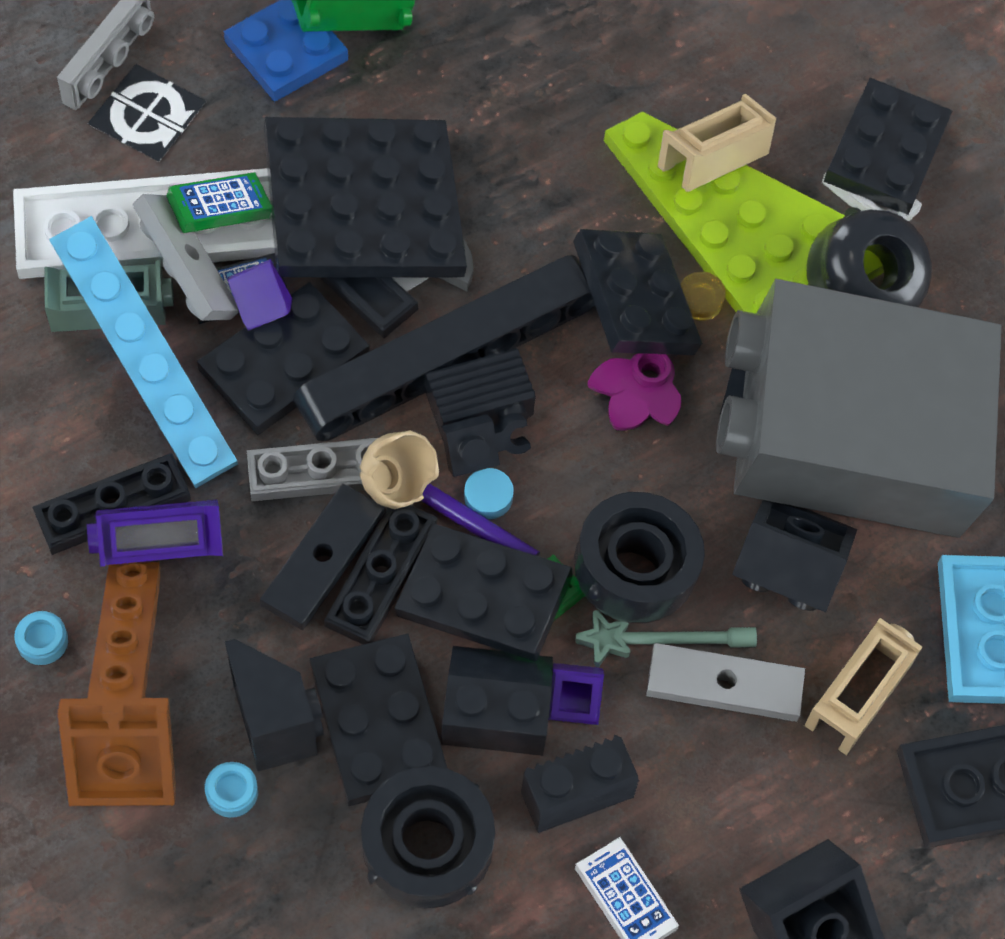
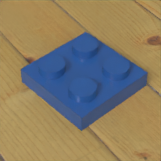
M279 0L224 31L225 43L274 102L348 61V49L333 31H302L292 0Z

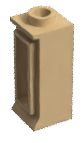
M744 94L741 101L678 130H664L658 168L664 172L673 168L675 164L686 160L682 188L689 192L769 154L776 117L747 94Z
M879 618L831 686L814 706L805 727L813 732L820 721L823 720L845 736L838 750L847 755L910 669L922 646L914 641L913 636L905 628L897 624H888ZM876 648L895 661V663L857 714L837 699L873 649Z

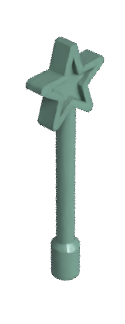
M598 610L593 611V629L577 633L575 638L576 644L594 648V666L600 667L609 653L628 658L630 654L628 644H728L731 648L756 647L757 645L756 627H730L727 631L625 632L629 623L623 621L608 623Z

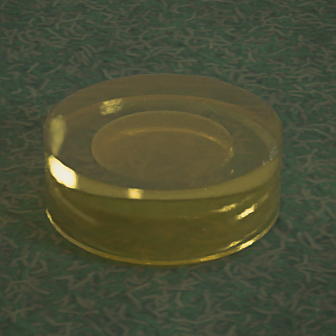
M694 272L682 280L681 287L693 319L708 320L720 313L726 291L724 284L718 277L708 272Z

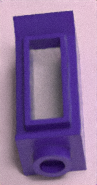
M217 500L97 510L96 523L87 524L89 554L99 553L100 567L111 564L197 556H223L220 513Z

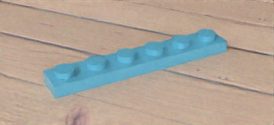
M90 216L50 238L51 245L194 487L198 488L238 465L237 459L93 217Z

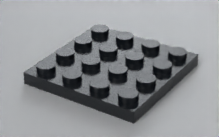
M265 117L264 139L270 203L272 205L276 270L280 277L458 278L465 276L467 262L446 120Z

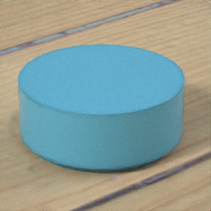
M487 468L475 471L470 475L465 484V504L486 519L499 518L512 505L513 484L510 478L498 469Z
M46 611L31 613L25 616L16 627L14 638L18 651L26 661L32 664L47 665L53 663L67 649L68 634L62 620L53 613Z
M225 762L216 766L209 773L205 781V794L209 806L214 812L224 817H238L251 810L258 797L257 780L252 770L238 762Z

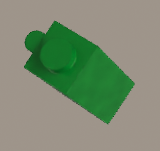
M292 0L302 31L403 30L404 26H411L412 10L415 0Z

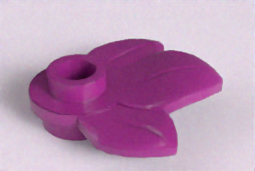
M637 353L631 360L611 358L597 367L588 380V388L611 397L608 405V416L612 427L616 430L635 429L642 425L649 416L655 421L669 426L675 420L681 408V395L673 385L674 365L666 354ZM650 370L654 371L658 377L649 378L642 373Z

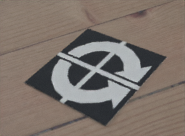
M135 64L87 124L160 162L207 101Z

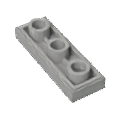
M120 0L57 76L64 105L74 110L79 109L87 98L92 99L98 94L103 84V78L113 66L119 67L124 62L129 46L138 35H145L152 26L154 13L151 11L149 0Z
M142 194L132 204L141 220V230L150 240L154 241L163 256V266L167 273L177 280L185 293L188 309L202 321L231 320L239 313L235 299L195 232H182L166 195Z
M378 438L247 450L251 501L334 494L342 483L356 491H364L365 489L360 478V464L367 448ZM319 464L329 465L328 467L323 469L316 467Z
M654 643L646 696L797 722L801 711L805 668ZM725 680L732 685V688H722L717 681Z

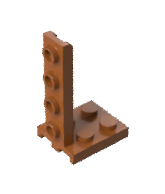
M133 562L111 564L108 566L88 697L60 699L58 708L69 806L175 805L176 781L169 698H145L160 587L159 562Z

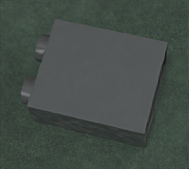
M775 279L757 313L737 310L730 326L726 344L725 366L746 371L743 398L730 395L726 398L720 415L716 438V451L718 454L737 457L733 494L960 538L994 500L1002 324Z

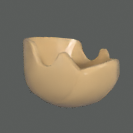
M411 430L385 434L374 440L367 448L360 464V478L365 491L377 504L391 509H399L423 500V492L426 486L431 481L437 479L439 474L436 450L425 436Z

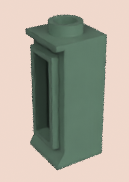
M155 260V264L122 266L156 325H166L165 307L174 306L172 278H163L160 260ZM44 267L45 311L51 332L101 329L83 297L77 296L81 294L67 270Z

